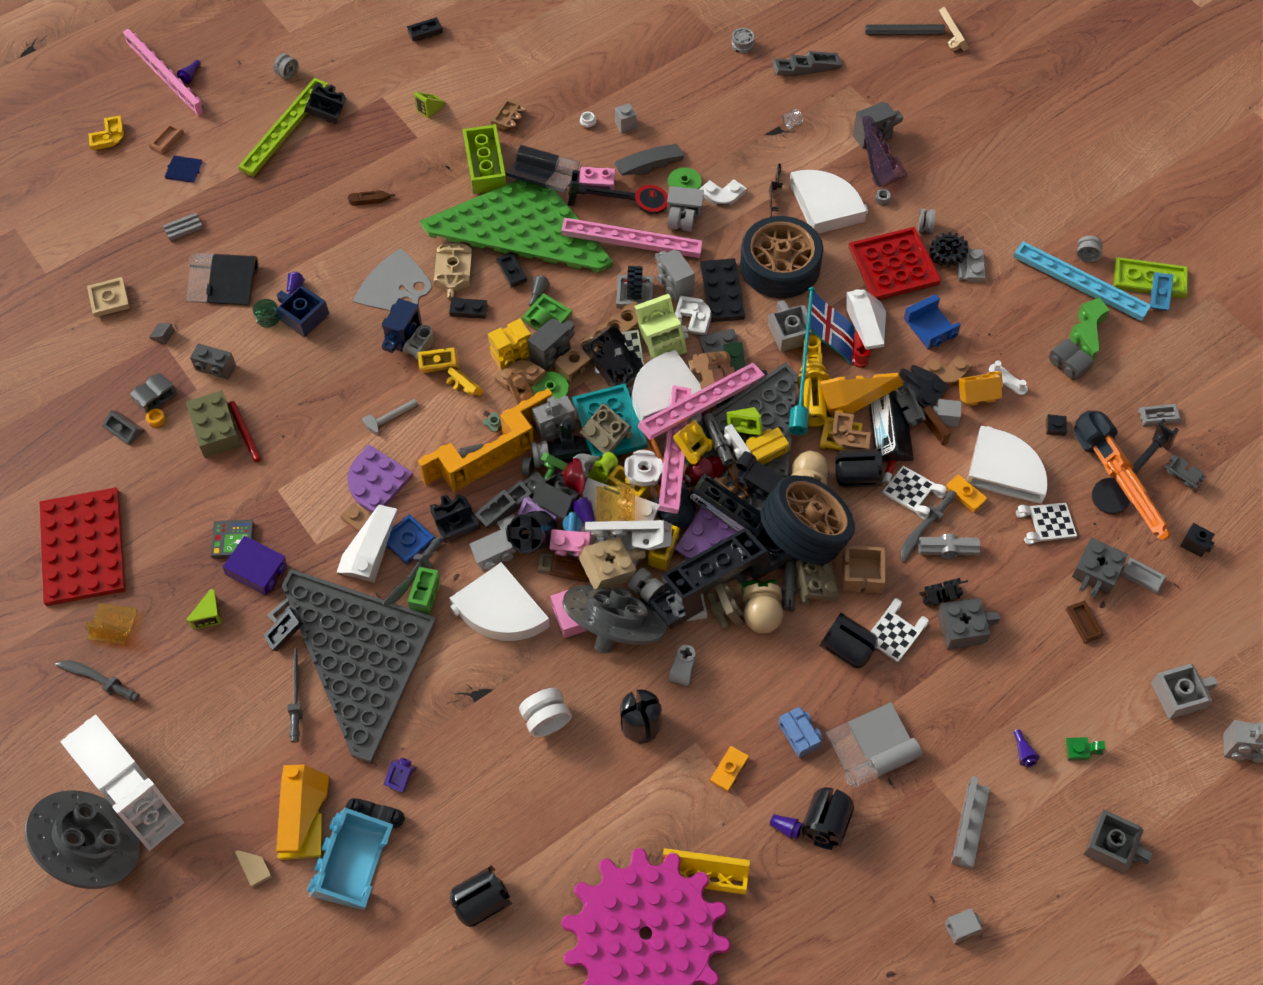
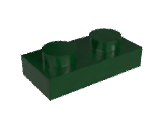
M742 342L724 344L723 350L730 355V366L734 367L735 372L744 368L745 360Z

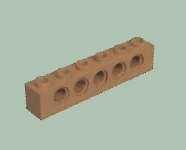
M633 301L631 304H627L622 311L611 316L605 324L598 326L592 334L586 335L580 343L572 346L564 355L559 356L554 362L555 372L563 375L567 379L568 384L571 385L594 367V363L585 353L584 344L606 327L616 326L621 332L634 330L640 332L634 307L639 303Z

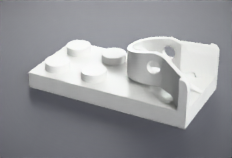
M664 520L585 522V530L590 531L591 535H596L597 537H608V533L623 537L627 536V533H632L633 547L653 550L670 547L672 544V524Z

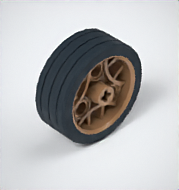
M772 216L756 222L747 230L742 240L740 269L744 280L751 288L769 297L791 298L801 295L816 283L820 275L824 250L822 240L812 226L794 217Z
M792 475L783 478L761 506L762 524L773 542L791 557L809 564L822 565L830 563L851 540L855 532L852 513L842 498L824 483L810 477Z

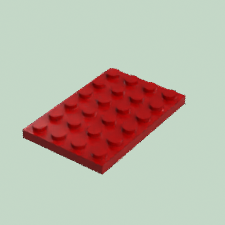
M118 488L39 501L43 603L45 606L126 591Z

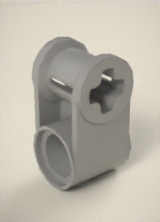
M429 325L419 326L404 344L403 353L410 354L418 360V352L428 351L435 343L432 328Z
M683 645L678 649L669 674V682L689 686L695 664V649L692 646Z

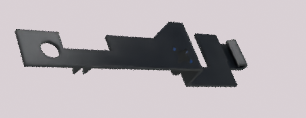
M780 163L777 166L775 181H772L769 187L770 217H772V211H779L777 210L779 208L772 207V190L782 188L783 183H779Z

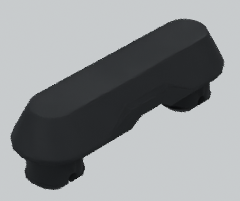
M352 798L346 804L348 809L393 824L392 828L400 827L405 820L404 813L396 808L375 804L359 798Z

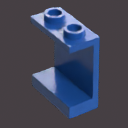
M937 294L907 307L904 315L906 323L927 349L938 347L943 342L956 338L961 326L959 322L952 325L939 310L940 298Z

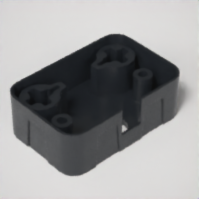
M616 326L602 329L596 336L584 344L585 353L594 363V366L601 373L609 387L628 384L644 366L635 351L629 350L624 344L628 343V341ZM616 347L622 350V356L619 358L613 354V350Z

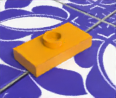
M959 474L945 486L948 492L950 490L957 493L955 498L973 513L987 501L986 496Z
M730 746L711 777L710 783L729 792L749 755Z

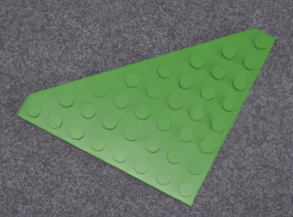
M517 180L420 220V226L432 238L438 236L446 238V241L456 243L461 241L470 243V246L490 247L494 248V251L507 254L514 252L518 253L521 257L531 259L533 257L542 258L545 262L554 264L561 262L567 264L568 267L581 269V267L589 268L592 272L597 273L613 266V260L597 241L561 235L564 218L579 219L550 184L546 188H542L543 186Z

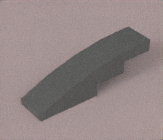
M808 51L806 56L791 55L790 59L774 58L772 63L776 75L812 74L842 66L838 53Z
M672 144L629 155L615 161L614 164L622 176L650 173L652 168L666 167L670 161H681L685 155L677 144Z
M536 471L524 482L521 480L508 491L502 490L479 509L475 515L486 528L496 524L498 521L519 510L525 497L533 499L535 492L527 487L529 480L534 475L540 478L543 477Z

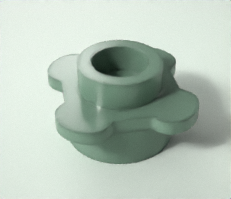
M496 412L491 413V416L483 421L484 426H488V429L492 432H497L502 428L501 419Z

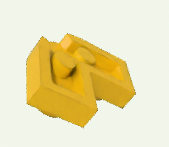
M121 115L104 118L105 131L88 134L91 150L109 148L122 140L124 128Z

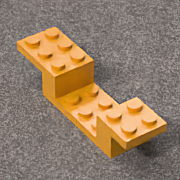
M549 389L540 391L530 399L521 401L519 405L512 409L505 410L500 415L503 435L492 443L485 444L481 449L467 454L465 458L462 459L451 442L421 457L418 460V465L424 484L428 485L436 479L443 477L452 491L456 492L532 449L531 442H534L531 408L547 403V399L552 397L551 391Z

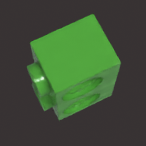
M419 567L407 601L410 609L430 615L441 582L438 570Z

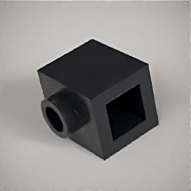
M1193 523L1180 547L1202 557L1205 551L1209 553L1215 544L1212 541L1215 534Z

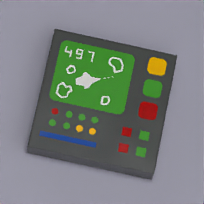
M253 520L214 521L211 557L229 558L244 535L253 540Z

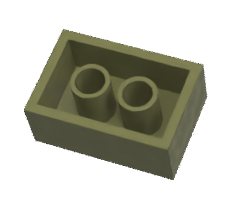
M223 390L186 401L197 441L204 458L241 446Z

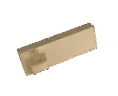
M945 7L941 8L939 12L954 35L947 42L953 52L960 48L966 51L969 49V46Z

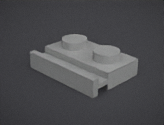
M968 249L967 258H963L962 263L957 262L958 281L984 282L983 249Z

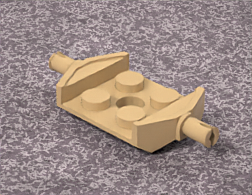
M451 242L449 244H441L437 248L434 285L448 291V301H450V298H454L455 291L470 286V267L473 253L472 248L467 244ZM452 261L457 262L455 265H449Z

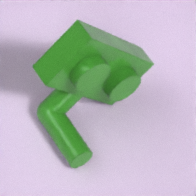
M543 453L541 460L545 461L544 465L549 468L544 476L546 480L555 474L557 468L564 472L565 467L568 465L547 453Z

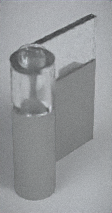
M891 702L825 732L845 771L844 777L846 782L854 788L922 757V750L918 742L914 738L910 739Z

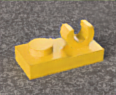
M450 367L447 371L452 377H449L446 383L452 385L455 381L454 390L458 391L463 386L465 387L463 390L471 396L473 394L481 396L484 392L479 385L460 370Z

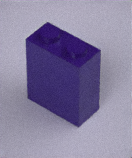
M244 535L224 564L223 570L226 576L266 596L269 590L272 591L276 586L279 575H283L286 571L287 562L284 555Z

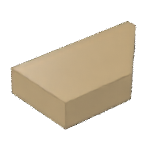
M239 850L235 851L252 888L272 878L261 856Z

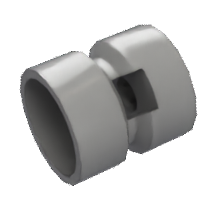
M671 206L668 217V229L678 230L681 228L682 231L692 233L695 210L685 209L682 211L681 208Z
M645 568L639 569L628 583V588L635 594H640V598L649 605V599L662 593L665 589L664 584L657 578L653 579V575Z

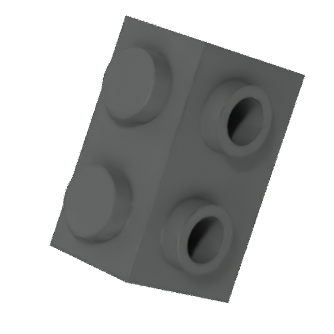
M199 343L190 357L195 370L229 379L236 366L231 352Z

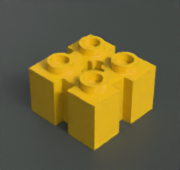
M520 318L507 324V327L504 329L500 327L488 333V340L491 345L489 346L490 354L501 370L514 363L517 359L525 360L529 358L528 339L531 337V333Z

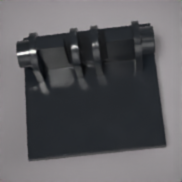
M960 578L943 582V586L942 583L924 587L925 591L919 592V594H925L923 603L928 606L938 604L939 602L943 603V598L946 602L959 599L963 595V591L961 588H958V585L966 583L968 580L961 581Z

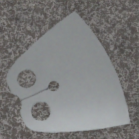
M400 248L383 260L369 274L356 293L353 302L387 310L391 309V306L397 302L398 298L402 299L403 297H409L412 303L418 304L419 297L426 295L431 289V282L416 262ZM416 282H423L425 287L423 290L417 291L413 288V285ZM404 286L405 289L401 291L399 287Z

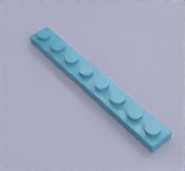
M1024 241L1014 253V258L1094 298L1100 297L1104 303L1140 321L1144 319L1151 307L1150 304Z

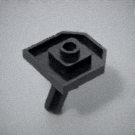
M563 420V423H560L559 438L548 444L550 455L559 460L574 458L578 454L590 455L585 438L573 436L571 423Z

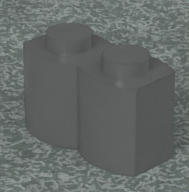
M1069 339L1063 340L1051 350L1049 355L1050 362L1054 366L1063 369L1065 375L1074 380L1079 379L1091 369L1094 362L1086 352L1080 350Z
M161 373L151 376L145 384L134 388L130 395L133 401L147 414L151 409H158L161 404L171 400L177 392L174 385Z

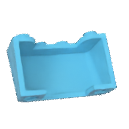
M345 807L340 813L337 812L329 826V829L332 830L330 838L326 837L322 846V850L325 851L323 858H318L314 869L318 871L317 875L315 874L311 878L307 891L310 892V897L361 910L365 909L372 889L370 884L381 851L387 845L393 824Z

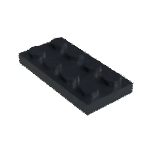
M735 258L700 261L705 300L712 315L710 323L744 320L745 311Z

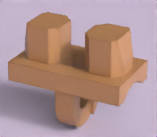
M523 370L505 378L517 405L521 401L528 400L534 396ZM519 389H524L525 391L519 393L518 390H519Z

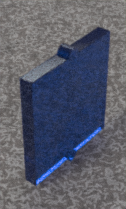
M174 155L170 165H167L168 169L164 176L165 179L194 183L197 174L200 173L199 169L202 159Z

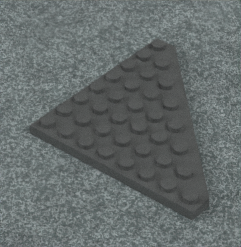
M786 362L712 412L722 435H724L725 427L728 426L727 412L753 407L761 415L763 432L769 428L773 430L778 427L789 442V450L787 453L764 465L783 478L788 476L792 440V434L789 432L790 410L795 407L798 379L796 372ZM702 419L698 424L702 427L707 439L712 440ZM737 432L744 443L751 437L757 438L761 436ZM699 442L692 447L693 451H696L701 446ZM729 445V450L733 453V449ZM714 447L701 456L705 458L713 456L720 458L719 454L715 452ZM684 456V463L688 465L689 461ZM724 467L720 477H728L726 487L735 486ZM737 488L735 495H745V493ZM747 489L749 496L746 497V502L761 512V506L765 500L757 498L754 493ZM764 526L756 539L767 533Z
M290 569L282 587L291 609L296 611L304 623L299 629L353 758L372 764L435 626L436 617L395 603L383 606L382 603L385 601L383 599Z

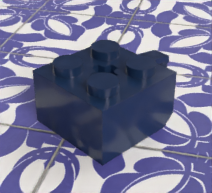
M300 286L291 295L282 290L276 295L281 303L275 309L278 319L303 337L307 336L329 315L326 301L304 286Z
M398 298L397 302L391 306L388 317L382 322L384 330L382 349L384 351L393 353L396 349L403 352L406 341L422 325L418 304Z

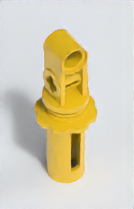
M809 335L803 405L809 410L808 426L811 427L822 426L827 422L826 402L820 382L831 379L829 374L826 373L825 366L822 364L821 340L816 335ZM802 367L800 368V375L797 379L798 389H800L801 386ZM812 391H816L817 406H813Z

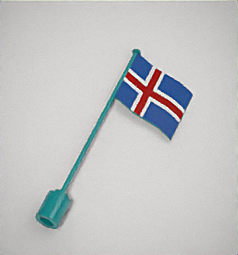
M814 287L808 289L810 295L799 405L790 410L789 432L794 435H805L808 432L809 410L802 404L810 330L822 342L839 353L849 364L852 363L854 326L845 316L828 305L815 292Z

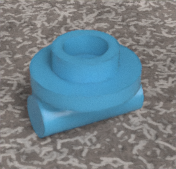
M570 512L563 520V528L565 531L579 532L582 528V520L577 513Z

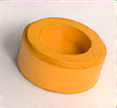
M155 408L147 412L146 421L149 426L157 428L165 423L166 416L161 409Z

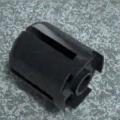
M881 448L842 450L838 452L835 457L836 481L841 487L883 486Z
M541 510L517 515L507 525V541L518 550L517 552L530 553L543 549L550 545L551 531L546 530L556 528V522L550 514Z
M840 612L819 646L852 668L859 669L866 665L877 648L878 637L875 633Z
M643 689L636 690V699L632 692L626 694L620 705L622 733L626 738L637 741L639 744L648 743L655 739L660 731L662 721V708L658 697L652 692Z
M824 787L814 792L800 834L803 838L806 835L814 840L815 846L832 850L833 846L841 848L854 811V803L845 792L836 789L833 795V788Z
M492 865L456 885L450 891L451 906L455 908L454 912L458 919L468 927L478 925L513 904L510 900H507L510 898V895L503 881L496 877L493 872L495 868Z

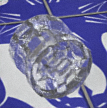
M796 108L782 116L783 122L788 129H793L795 125L803 123L802 114Z

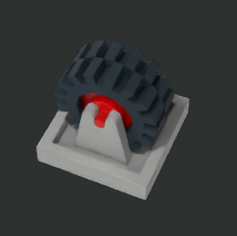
M628 266L627 275H618L616 308H624L633 301L641 304L653 299V276H643V266Z

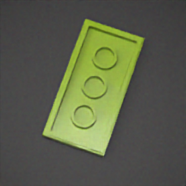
M1116 257L1114 287L1120 290L1151 294L1154 273L1174 275L1171 297L1186 299L1188 267Z

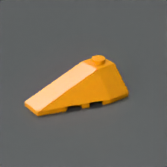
M898 373L876 374L872 378H863V375L856 376V379L845 380V377H837L820 382L827 409L832 418H834L835 411L852 414L903 386Z
M305 764L283 765L277 853H299L314 818L319 814L318 810L322 802H325L327 798L329 775Z

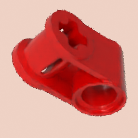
M855 332L852 362L856 367L862 368L869 363L871 349L866 350L858 332Z

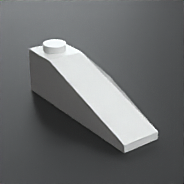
M857 289L847 292L846 310L866 350L884 347L886 310L881 301L866 290Z
M383 505L377 506L343 553L337 574L375 583L398 509Z

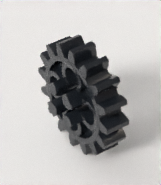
M951 232L948 235L942 233V237L936 236V241H931L930 256L934 258V263L940 262V266L946 264L947 267L950 264L956 266V262L962 263L963 258H967V253L969 252L967 240L964 241V236L958 237V233L952 235Z

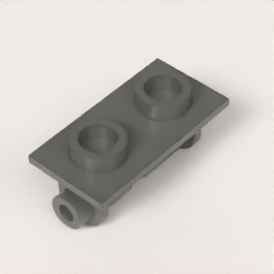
M910 386L895 393V399L900 409L906 406L908 410L903 411L908 424L914 426L926 419L925 412L919 406L916 394L911 390Z
M1173 455L1169 460L1172 463H1167L1164 466L1172 476H1179L1184 479L1183 483L1190 488L1200 487L1201 484L1198 481L1203 482L1207 477L1204 475V472L1193 465L1189 471L1186 470L1189 462L1179 455Z

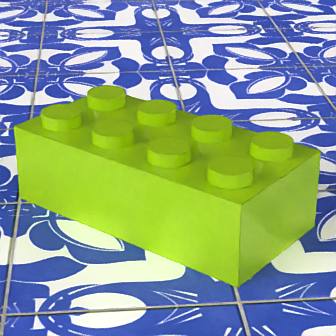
M496 124L462 129L473 194L490 192L507 185Z

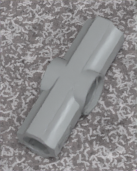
M950 533L943 534L940 537H919L918 551L920 555H941L945 559H953L958 555L979 556L980 540L978 538H961Z

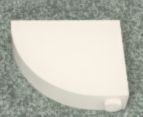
M819 170L791 172L789 184L807 223L818 234L865 222L866 214H868L867 205L863 204L858 192L847 181L834 174Z
M676 350L665 352L650 360L638 372L631 400L639 422L670 406L673 385L691 388V395L702 390L699 381Z
M989 426L980 427L967 482L976 488L1042 504L1047 491V476L1044 465L1037 453L1023 440L1010 433Z
M502 562L450 597V609L455 616L459 615L477 633L491 639L501 641L527 639L550 627L547 615Z

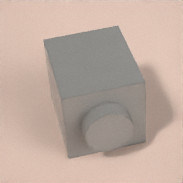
M630 103L615 108V123L621 133L637 129L636 113Z
M939 399L937 406H933L934 412L945 426L958 427L961 418V401Z
M972 908L947 918L944 923L954 944L977 935L982 929L981 919L977 913L974 914Z

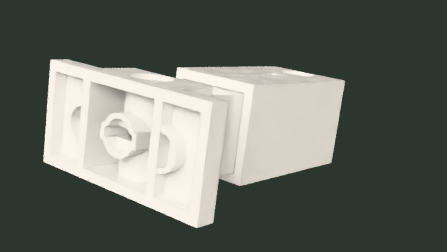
M97 715L85 721L83 725L60 741L98 790L110 802L116 813L149 851L185 823Z

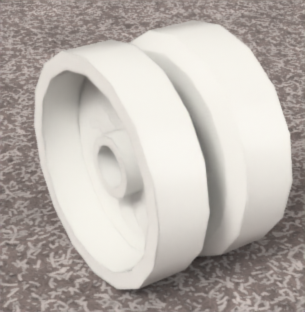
M548 688L541 690L526 698L519 706V712L523 720L527 721L526 725L531 736L543 737L563 728L571 720L572 714L568 706L563 704L564 698L559 689Z

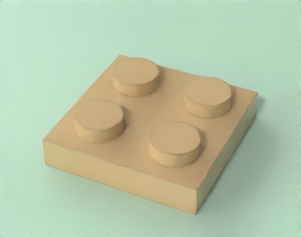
M123 277L87 286L94 317L130 308Z

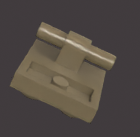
M602 403L581 429L580 433L604 454L605 452L612 453L624 437L630 439L632 436L630 429L632 427L609 406Z
M800 560L796 561L795 583L803 605L810 603L809 598L827 601H837L840 598L832 563L819 565L809 564Z
M727 581L715 586L720 602L715 592L709 593L708 598L712 605L711 610L714 617L718 619L722 630L730 627L725 616H728L737 626L743 624L742 616H744V612L735 601L737 596L733 588H730Z

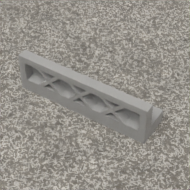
M974 776L971 777L967 785L951 864L971 870L975 863L990 787L977 784L978 777Z

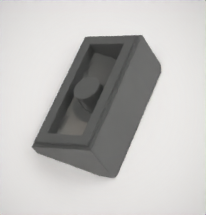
M110 410L102 427L128 445H131L144 432V429L122 413Z

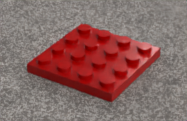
M915 227L849 243V250L869 293L878 300L940 285L941 279Z

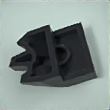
M317 83L311 91L304 112L336 124L346 97L343 92L336 93V87L332 84L324 88L321 83Z
M916 365L911 366V371L904 368L901 369L899 376L904 383L903 386L897 388L898 391L910 386L911 390L916 394L919 406L923 410L929 405L932 408L950 388L938 375Z
M457 494L455 499L451 500L447 495L441 496V505H430L432 517L444 543L481 529L465 496Z

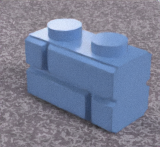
M801 707L780 716L778 720V725L798 758H802L819 749L823 739L819 729L813 728L810 714L807 711L804 712Z

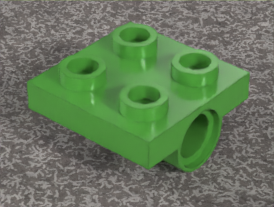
M543 293L522 316V321L539 330L550 319H556L562 324L565 323L572 315V310Z

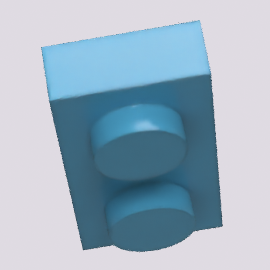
M1154 273L1150 309L1169 310L1174 275Z

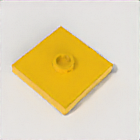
M319 813L314 818L299 853H278V860L322 857V813Z

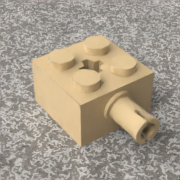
M616 537L584 547L579 560L593 588L599 589L609 588L630 581L636 571L633 562L644 559L646 555L645 551L640 552L643 550L642 548L627 551L620 537Z

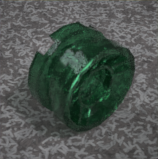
M262 299L254 304L253 314L257 324H260L261 327H272L279 322L275 310L278 307L276 302L271 299Z

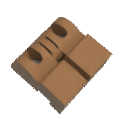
M726 351L693 355V360L688 361L691 372L696 371L702 374L701 389L735 372L734 367L730 366V355Z

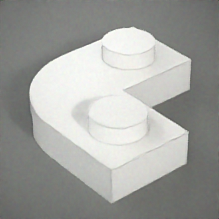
M734 179L723 189L710 180L700 188L704 190V199L715 206L728 203L732 205L747 191L746 187Z
M680 296L676 312L680 311L682 316L691 317L688 332L690 334L707 335L712 317L709 306L702 299Z

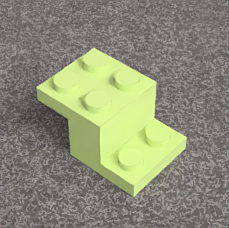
M669 294L634 306L640 332L648 346L651 360L673 350H676L679 355L687 353L682 325L674 313Z

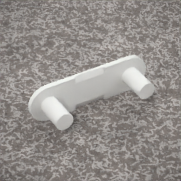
M995 361V364L989 367V372H1002L1003 384L1018 395H1025L1027 393V382L1025 380L1020 381L1001 366L1000 361Z

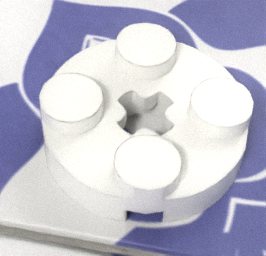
M635 451L625 461L624 472L630 484L653 486L658 483L662 476L663 462L652 451ZM645 465L648 470L643 471L639 468Z

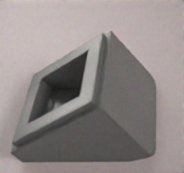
M158 323L149 338L166 344L175 330L171 323Z

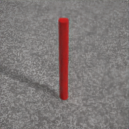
M230 401L228 403L249 452L254 462H259L261 457L235 401Z

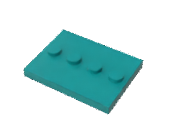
M626 384L572 397V403L581 429L602 403L609 406L632 427L630 429L632 433L631 438L626 439L624 437L612 451L615 456L648 448L645 435L638 428L639 419L635 413ZM585 438L590 454L592 456H599L601 460L603 453Z

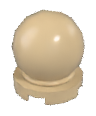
M809 450L800 453L794 459L792 475L810 477L827 486L829 463L819 452Z
M757 583L743 589L742 600L746 604L744 607V618L746 625L754 632L759 634L771 633L782 623L784 613L780 603L782 599L781 587L772 583H768V587H758Z

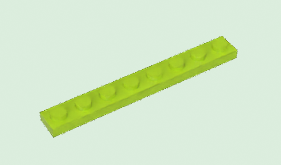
M314 77L238 166L239 171L254 177L308 114L304 110L313 87L317 83H321L324 88H327L329 86L328 83Z

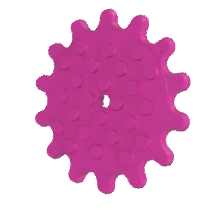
M642 848L633 850L630 865L623 869L618 868L611 859H603L599 863V870L602 874L600 884L591 886L585 882H579L574 887L575 896L583 903L582 911L579 914L566 915L562 918V928L565 931L574 933L578 939L576 947L564 954L565 964L569 967H585L588 977L582 985H695L697 983L717 985L719 983V975L711 968L710 958L717 953H727L731 948V942L727 937L718 935L714 930L715 922L727 914V906L721 901L709 903L704 899L703 891L709 884L708 874L701 871L690 878L682 876L679 871L681 858L677 853L673 852L665 857L662 864L656 866L648 861L647 852ZM644 927L652 931V936L648 940L642 939L639 935L640 930Z

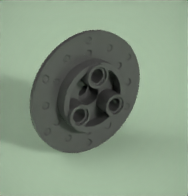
M583 585L569 589L563 597V608L568 616L583 628L597 634L594 648L601 653H611V649L616 641L627 644H651L661 640L665 635L666 624L654 609L641 599L632 596L624 588L594 589L592 585Z
M75 790L53 793L40 800L33 807L26 820L25 840L32 857L44 871L65 884L84 889L110 887L124 880L134 869L140 853L139 838L116 813L110 802L98 795Z

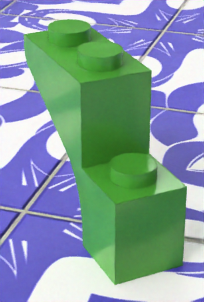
M1100 297L1081 305L1077 315L1081 323L1074 325L1069 335L1070 340L1093 360H1095L1096 354L1099 351L1097 325L1106 320L1110 311Z

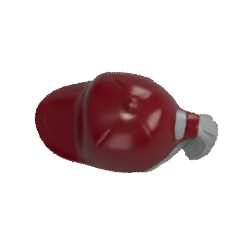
M578 454L574 456L573 461L562 472L565 485L572 490L578 491L581 498H584L585 478L588 475L589 467L594 465L596 461H599L600 457Z
M715 456L700 457L696 464L689 463L686 467L685 475L682 477L681 488H694L704 473L712 479L720 477L725 467L721 459Z

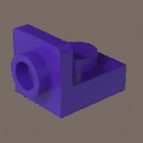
M405 758L393 760L383 785L400 792H405L411 773L416 770V766L411 765L412 761Z

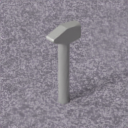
M413 399L378 419L369 414L362 418V422L368 431L379 436V426L418 406V403Z

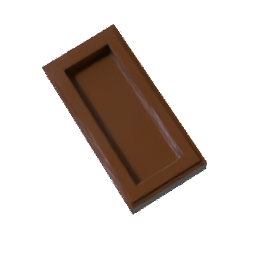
M930 405L925 407L926 419L923 422L941 445L947 444L951 432Z
M558 555L552 556L549 575L588 583L589 578L580 560Z
M1086 601L1066 608L1084 644L1103 637L1104 633Z

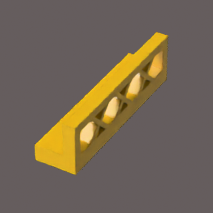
M664 848L662 863L669 853H677L681 858L679 871L682 876L689 878L688 875H695L697 872L702 871L708 874L709 879L714 877L720 880L719 882H711L709 880V884L705 889L746 895L750 860ZM731 881H743V885H733Z

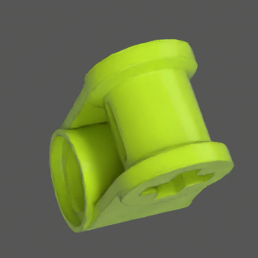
M605 452L601 460L594 463L587 477L607 485L608 477L616 468L618 459L613 453Z

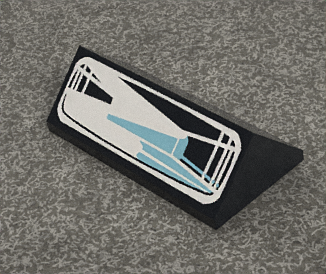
M896 390L869 404L874 449L881 448L882 462L914 460L910 427L903 414V411L907 410V406L900 409L895 399Z
M705 473L687 497L737 532L746 527L756 538L763 528L761 512Z

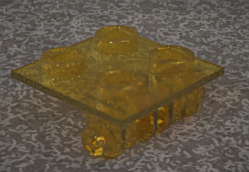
M620 483V486H596V522L635 521V485Z
M99 603L93 621L86 623L85 629L89 631L86 639L126 645L138 609Z

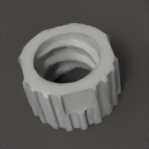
M887 189L878 190L875 196L876 203L881 206L888 205L891 200V192Z

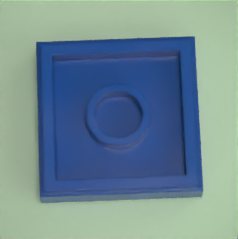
M408 514L392 528L386 546L408 565L414 560L415 554H421L425 551L432 540L436 538Z

